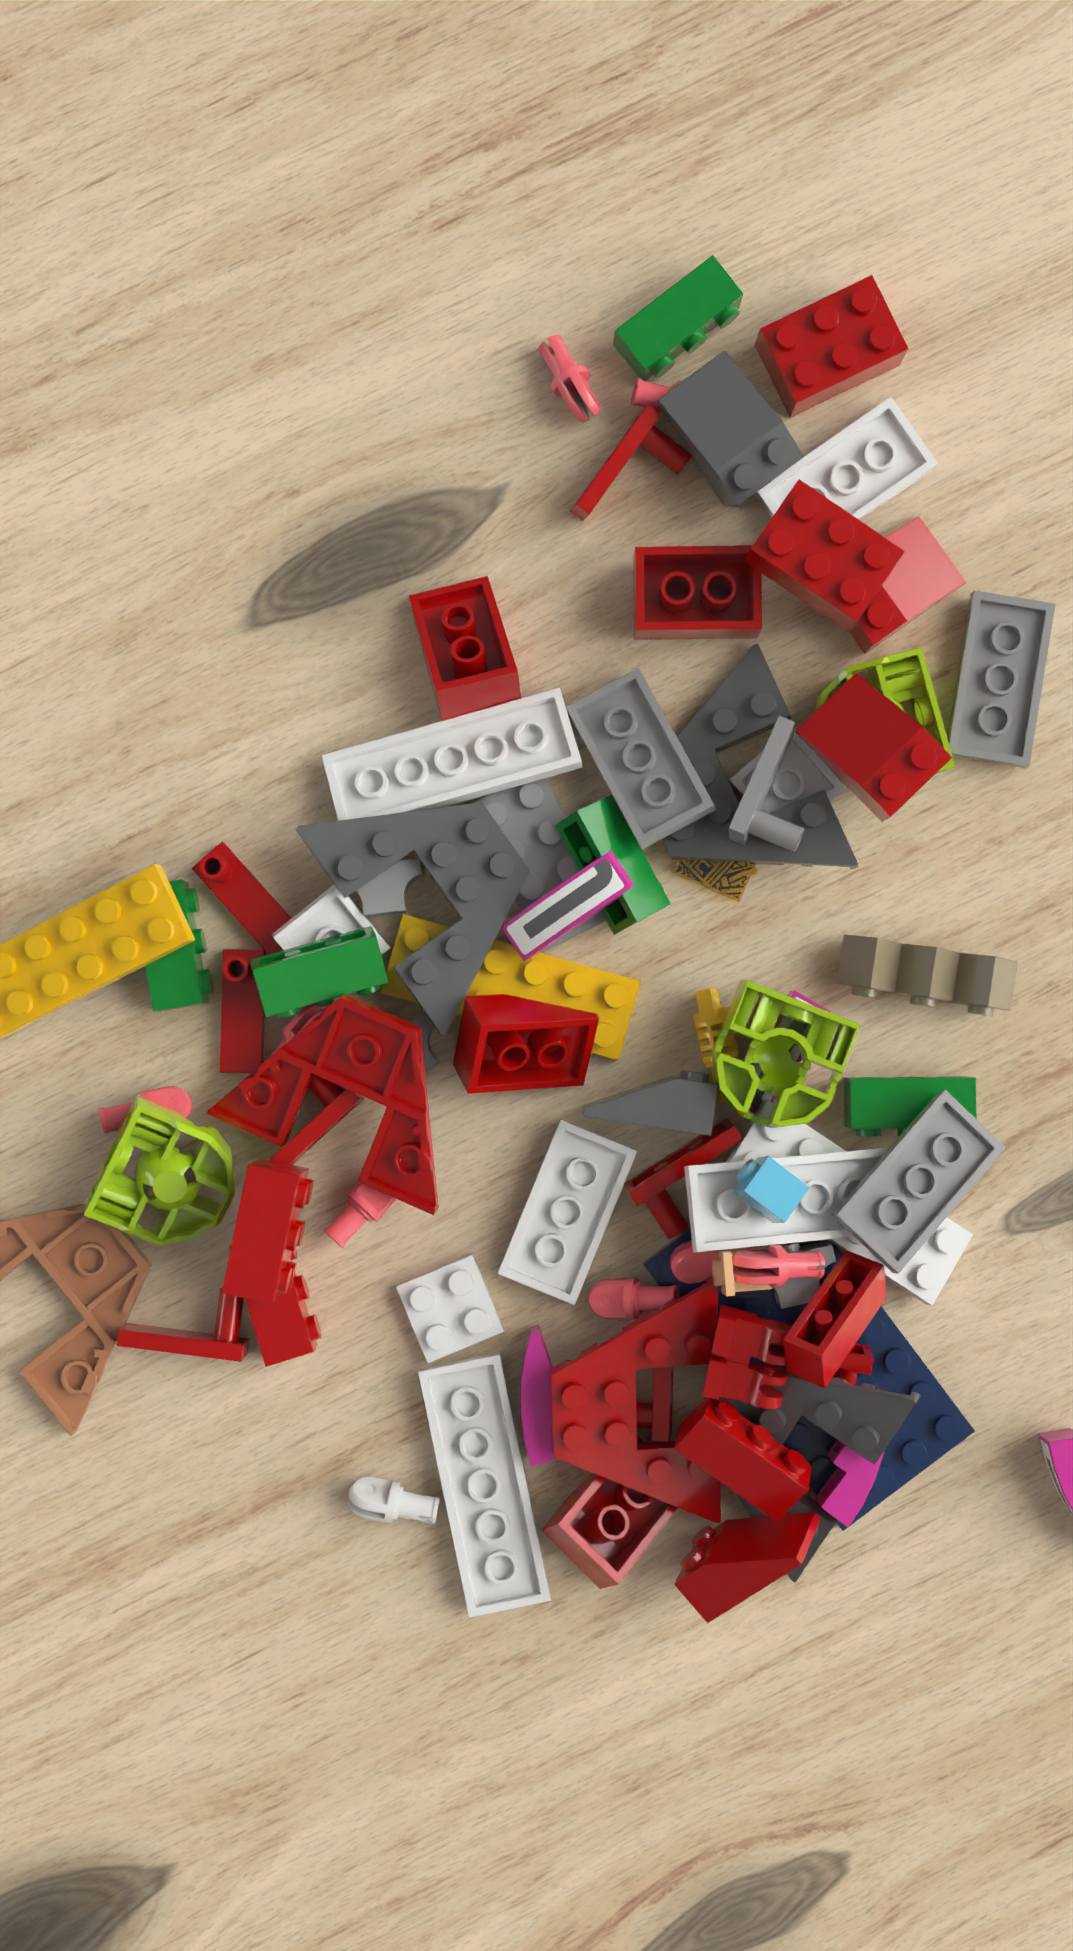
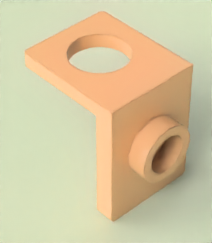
M768 1246L718 1250L719 1260H712L714 1286H721V1293L725 1296H735V1292L772 1289L768 1284L740 1283L734 1280L733 1268L737 1266L733 1265L732 1256L736 1252L764 1250Z

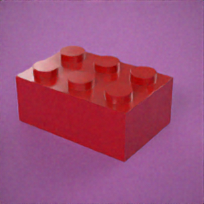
M873 275L760 328L754 345L790 418L900 366L909 350Z
M798 479L751 547L745 562L849 632L864 613L905 551Z
M753 545L635 547L633 555L634 640L757 638L762 630V573L745 562Z
M261 1158L247 1165L221 1294L273 1304L282 1293L286 1294L288 1288H292L297 1263L290 1262L292 1251H295L296 1247L301 1245L305 1229V1221L299 1220L300 1210L304 1209L305 1204H309L314 1180L307 1179L309 1168Z

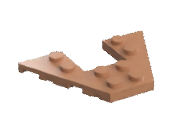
M85 1204L0 1221V1281L34 1255L84 1318L19 1371L70 1436L78 1430L116 1347L118 1331L126 1324L152 1267V1263L128 1233L84 1216Z

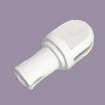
M363 1477L354 1481L349 1489L348 1505L355 1515L364 1519L392 1524L393 1520L397 1521L399 1517L435 1525L440 1497L424 1496L403 1491L404 1487H400L401 1482L375 1477Z

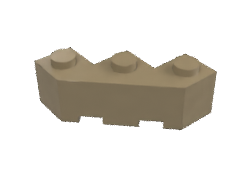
M844 934L836 984L853 987L852 995L877 998L878 991L911 996L910 1004L935 1007L936 1001L968 1005V1013L993 1017L994 1009L1011 1011L1018 962L997 956L959 953L939 947L902 944L876 937Z

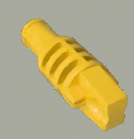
M709 988L696 992L699 1013L693 1014L703 1065L706 1068H710L713 1083L716 1084L711 1054L729 1007L722 1008L718 990ZM728 1031L720 1053L738 1059L739 1052L734 1036L735 1033ZM717 1090L716 1103H728Z

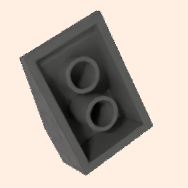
M726 351L719 353L657 400L723 505L739 506L804 457L783 421Z
M681 1070L680 1078L669 1076L584 1104L582 1114L588 1118L711 1136L718 1085L708 1082L709 1074Z

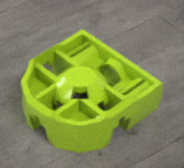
M922 647L846 667L816 698L813 713L852 677V674L868 670L872 686L903 711L904 709L900 703L913 699L917 722L952 756ZM953 756L937 773L955 768Z
M741 980L711 1054L718 1091L738 1116L766 1127L775 1128L807 1124L831 1104L836 1091V1085L844 1072L861 1025L756 983ZM759 995L758 1001H757L756 1006H755V1008H754V1011H753V1014H752L751 1019H750V1021H749L748 1027L745 1028V1027H746V1024H747V1022H748V1019H749V1017H750L751 1011H752V1009H753V1006H754V1004H755V1001H756V999H757V996ZM779 1013L810 1025L806 1038L791 1029H774ZM728 1031L753 1040L749 1046L745 1062L720 1053ZM794 1044L800 1050L803 1062H793L788 1050ZM751 1063H759V1068L764 1074L761 1078L757 1076L755 1067ZM811 1063L833 1071L824 1093L803 1085L807 1079L805 1076L807 1070L811 1068ZM757 1088L770 1093V1095L777 1096L768 1120L748 1112Z
M136 1095L87 1196L84 1216L158 1246L193 1241L222 1222L233 1200L235 1191L231 1148L216 1128L207 1124L205 1127L201 1125L200 1127L195 1126L192 1121L185 1119L183 1114ZM181 1132L198 1138L191 1154L189 1152L186 1155L179 1153L180 1148L174 1147ZM134 1146L144 1150L138 1157L135 1169L136 1179L122 1174ZM191 1167L196 1175V1180L187 1184L184 1173ZM202 1184L225 1193L222 1203L218 1204L216 1201L199 1195ZM148 1186L153 1187L155 1196L148 1194ZM146 1203L163 1210L156 1224V1231L152 1229L146 1231L142 1229V1225L137 1224Z

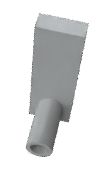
M782 716L778 717L729 826V840L745 845L749 834L793 852L797 850L805 828L760 811L794 736V721Z

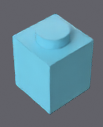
M770 1156L758 1157L755 1161L751 1158L743 1165L736 1176L739 1184L733 1192L771 1222L785 1223L810 1187Z

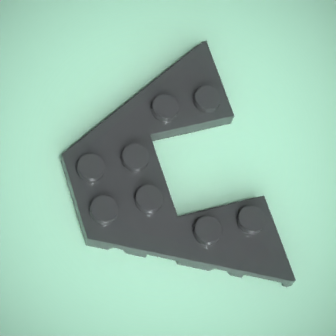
M758 643L748 651L677 736L713 801L716 810L663 838L672 860L691 861L693 859H702L708 862L740 861L766 865L799 864L805 867L818 865L856 869L858 868V862L825 790L768 813L805 828L795 852L749 834L745 845L729 840V826L739 803L716 753L774 728L779 716L791 720V715Z
M480 802L298 826L296 832L344 899L413 851L461 919L393 967L441 1036L445 1035L530 872L489 811Z
M787 1373L785 1385H768L783 1393L780 1408L765 1409L753 1406L748 1402L719 1397V1400L732 1404L740 1415L754 1425H760L767 1429L772 1437L782 1445L800 1417L804 1416L875 1465L921 1395L916 1392H912L911 1395L878 1390L875 1389V1385L867 1383L852 1385L845 1379L835 1377L831 1379L826 1388H822ZM736 1493L751 1517L768 1516ZM804 1494L786 1513L816 1512L821 1518L802 1565L787 1573L794 1583L800 1577L837 1521L836 1518L821 1508L819 1503L807 1494Z

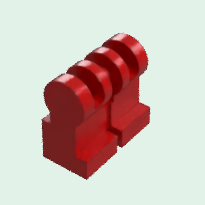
M721 1305L702 1397L719 1400V1397L748 1402L753 1406L765 1409L780 1408L783 1393L768 1385H785L788 1374L783 1369L771 1365H786L784 1347L772 1343L784 1345L783 1339L792 1326L776 1320L756 1317L757 1314ZM750 1357L758 1358L768 1364L749 1362Z

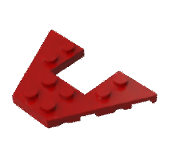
M346 994L335 1000L320 1015L307 1024L291 1040L278 1049L207 1111L208 1115L283 1147L288 1141L313 1074L387 1107L358 1182L431 1215H434L439 1208L421 1027Z
M709 1277L706 1279L707 1283L677 1300L674 1298L664 1303L662 1309L653 1314L647 1313L622 1327V1332L599 1345L597 1343L581 1351L577 1358L565 1360L549 1370L551 1451L555 1458L718 1524L721 1523V1483L719 1480L674 1449L676 1441L637 1444L636 1369L709 1364L718 1323V1286H714L713 1277Z

